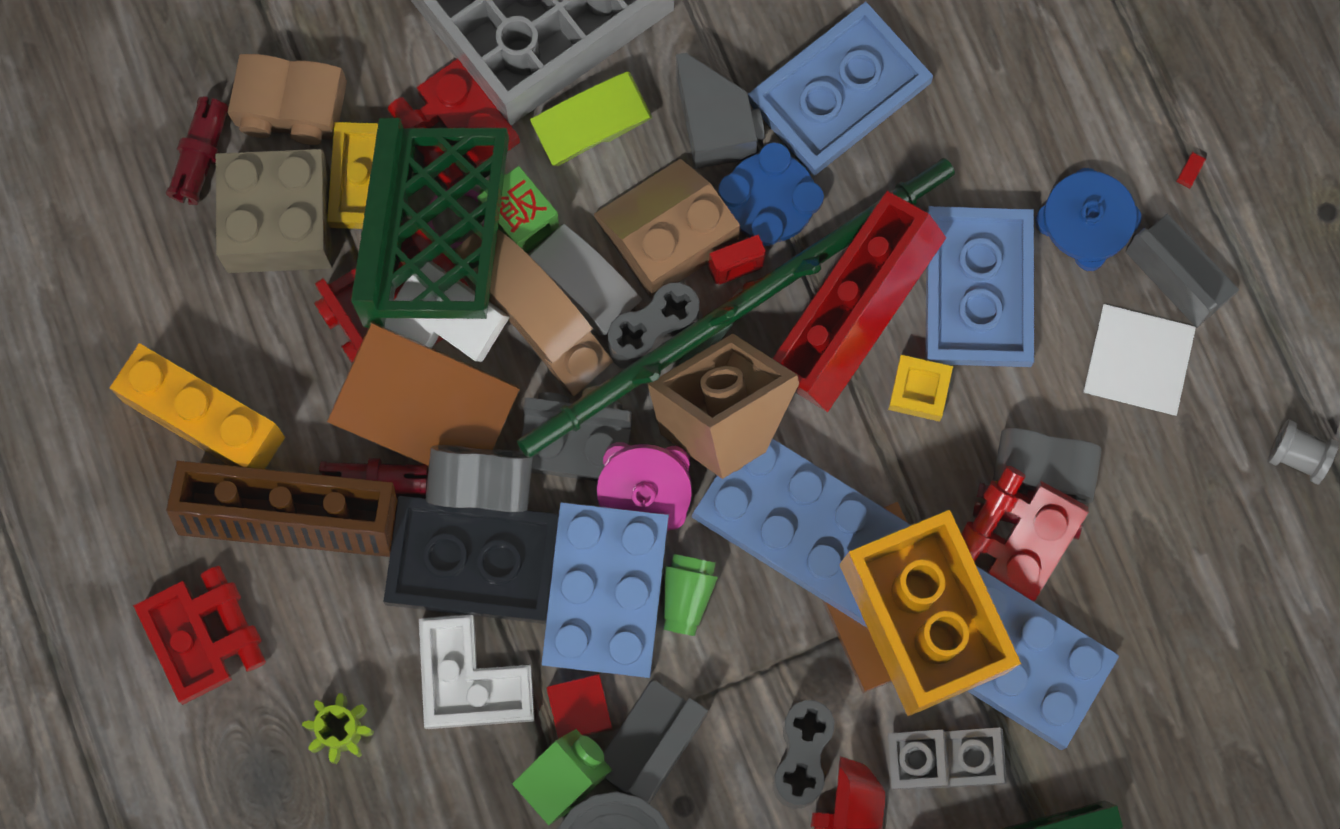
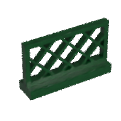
M379 118L351 298L363 327L368 328L370 322L385 327L386 318L487 319L509 142L507 128H403L400 118ZM416 146H438L444 152V154L424 169L414 160ZM475 146H494L493 156L476 169L462 157ZM455 162L467 176L445 191L433 178ZM413 171L416 175L411 178ZM490 175V180L488 182L485 178ZM478 184L488 194L487 201L469 214L457 200ZM424 185H427L438 198L417 214L408 205V198ZM449 207L461 221L440 237L427 223ZM407 216L410 220L405 223V218ZM483 220H484V227H482V226L479 224V223L482 222ZM420 229L433 243L410 260L401 251V246L406 239ZM472 229L482 239L481 247L463 260L450 246ZM443 252L456 266L433 283L420 269ZM399 262H400L403 266L398 269ZM479 265L477 274L473 269ZM466 275L476 285L474 301H451L444 292ZM411 276H414L426 288L425 291L412 301H394L395 289Z

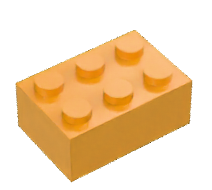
M950 510L849 551L839 564L907 716L1003 676L1021 664Z

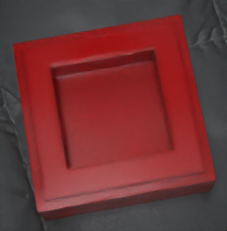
M759 234L709 253V271L715 285H721L762 269L766 250Z
M599 674L546 687L558 739L575 729L584 736L612 730Z

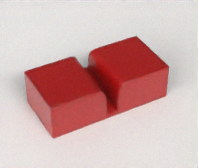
M1192 152L1176 182L1190 189L1206 159Z

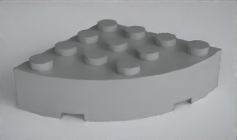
M410 0L454 57L460 60L510 125L519 121L674 11V0Z

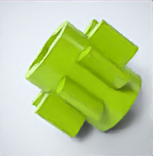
M338 693L335 705L326 707L319 700L314 701L315 708L319 713L314 721L302 722V726L309 731H313L317 737L310 743L308 749L316 753L327 746L330 748L329 760L333 764H338L341 752L348 750L357 757L362 756L361 750L357 746L361 736L368 737L374 733L372 729L361 726L359 721L368 709L363 704H360L349 711L346 709L347 699L343 693ZM334 717H337L342 722L350 719L344 726L348 735L341 741L334 736L326 738L332 731L328 722Z

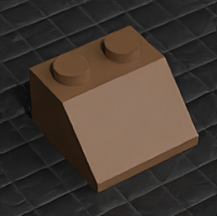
M681 159L594 213L595 219L651 299H653L655 293L662 286L669 283H679L708 264L709 253L739 241L740 224L711 183Z
M731 334L663 374L658 380L648 383V388L660 434L677 447L684 449L691 457L723 479L766 453L799 385L797 374L735 334Z

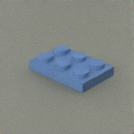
M865 1L748 93V98L753 109H760L762 119L806 169L815 176L930 85L933 75Z
M929 206L927 213L931 215L944 233L946 240L926 267L925 360L945 365L1032 367L1034 363V209Z
M560 503L542 666L650 678L669 515Z

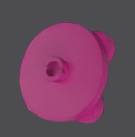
M616 442L608 446L604 453V466L600 472L597 484V497L600 507L669 515L667 531L681 527L686 520L692 495V483L688 473L690 466L688 453L677 446H670L664 449L650 444L630 446L623 442Z

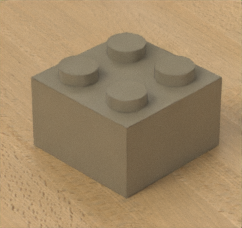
M322 149L216 154V255L227 273L332 269L331 228L327 222L330 168Z

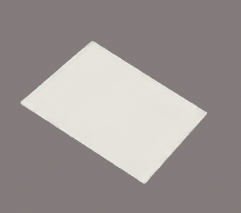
M1103 304L1083 393L1177 416L1196 327Z

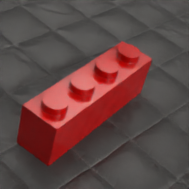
M886 191L772 358L797 374L799 385L795 393L827 413L946 240V236L929 213Z

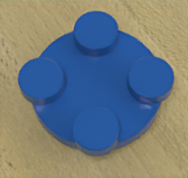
M780 143L767 144L762 148L760 154L751 156L741 162L731 174L725 176L720 181L718 189L720 198L740 224V232L749 238L759 234L763 246L774 245L800 233L807 226L813 214L821 208L824 199L821 187L814 183L807 169L797 160L790 157L789 150Z
M1082 168L1075 174L1061 180L1054 187L1047 199L1046 205L1038 211L1035 223L1037 229L1042 234L1049 236L1060 251L1074 258L1076 264L1081 269L1095 271L1104 264L1106 259L1116 255L1127 245L1133 233L1138 229L1142 215L1138 207L1135 206L1129 191L1117 179L1091 168Z

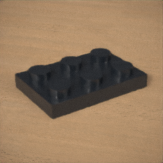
M399 496L383 600L384 604L387 606L546 624L559 514L535 511L505 512L471 507H443L430 504L423 498Z

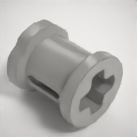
M1288 419L1276 437L1268 457V463L1275 466L1280 462L1310 475V481L1319 485L1334 461L1339 442L1332 438L1324 441L1297 429V423Z

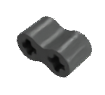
M669 283L662 286L655 293L652 302L646 308L617 316L611 322L608 330L609 354L612 361L619 368L625 369L698 321L699 299L696 292L685 284ZM672 305L677 311L685 307V318L679 320L676 315H670L666 318V307ZM629 334L634 340L641 337V348L636 350L631 344L623 347V336Z
M1004 429L1001 431L993 481L998 482L1008 465L1020 470L1026 476L1017 492L1027 493L1028 489L1035 491L1040 481H1043L1082 504L1092 503L1094 501L1102 448L1083 440L1056 438L1025 429Z
M454 445L432 446L430 449L426 502L453 508L471 507L505 512L527 511L533 456L528 458L523 452L513 450L476 449Z
M804 700L795 704L789 710L783 723V737L786 742L787 754L773 777V791L776 798L783 805L792 809H802L811 805L820 796L825 785L820 755L833 735L834 718L831 711L824 704L815 700ZM805 714L815 716L814 724L817 727L823 728V733H815L811 741L803 740L802 730L793 727V722H802ZM796 768L805 770V779L813 782V788H805L801 796L792 795V785L783 782V776H792Z

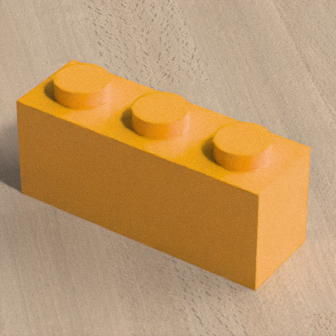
M140 343L110 386V389L123 403L229 466L265 469L285 439V436L273 421Z

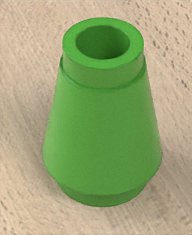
M673 554L671 567L665 566V624L663 630L691 636L696 635L697 626L700 624L718 579L717 576H713L716 562Z

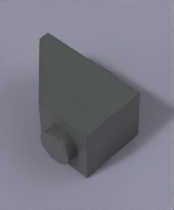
M687 53L676 54V78L694 169L742 161L756 155L757 140L765 138L760 109L750 108L747 92Z

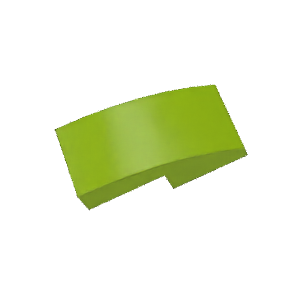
M625 72L553 106L531 118L530 121L552 166H560L602 142H611L653 117L631 73Z

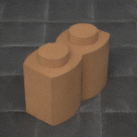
M240 54L228 114L234 125L238 126L239 130L246 135L268 138L271 132H286L290 134L291 139L299 143L318 145L322 139L330 140L334 137V123L340 121L347 80L342 68L311 61H288L259 54Z

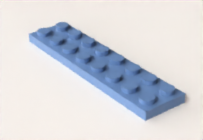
M773 438L766 453L723 479L717 475L692 514L693 519L865 627L867 625L839 564L849 551L911 526ZM977 567L1021 664L1009 673L970 689L968 692L1056 748L1063 750L1070 743L1119 655Z

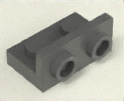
M551 392L539 393L538 399L525 398L523 408L525 418L522 437L558 414L560 407L563 405L570 406L573 404L569 403L570 398ZM613 402L580 424L581 428L578 431L571 430L533 456L531 473L598 481L604 466V453L608 446L616 442L630 444L632 412L622 410L623 405L621 403Z

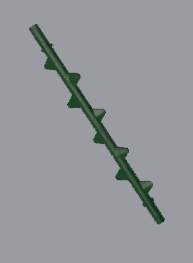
M942 158L906 183H898L895 186V190L891 193L915 206L916 200L954 176V168L946 158ZM879 201L763 278L746 282L743 285V291L603 384L586 388L579 400L570 406L563 405L560 407L558 414L518 439L517 442L522 452L528 458H531L571 430L578 431L581 428L580 424L640 384L658 380L661 370L802 276L818 273L823 262L852 243Z

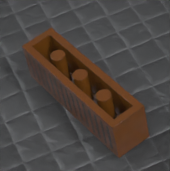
M177 460L166 512L177 534L180 536L390 557L398 500L392 482Z

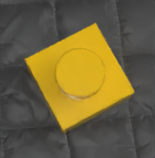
M901 355L888 410L940 422L943 416L953 366Z

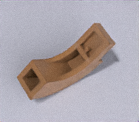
M498 230L489 302L510 316L508 321L531 345L565 391L575 396L613 361L591 333L593 329L557 284L522 248ZM473 233L454 251L464 260L481 247L482 239L476 233ZM479 265L473 269L477 274ZM465 275L463 278L473 291H476V285Z

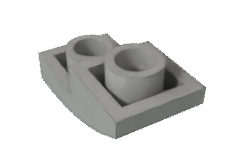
M565 224L560 225L529 254L576 306L599 336L608 333L611 322L617 316L630 312L642 300L627 281L596 250Z
M1000 727L944 731L942 729L888 733L891 785L893 790L1007 784L1003 729Z

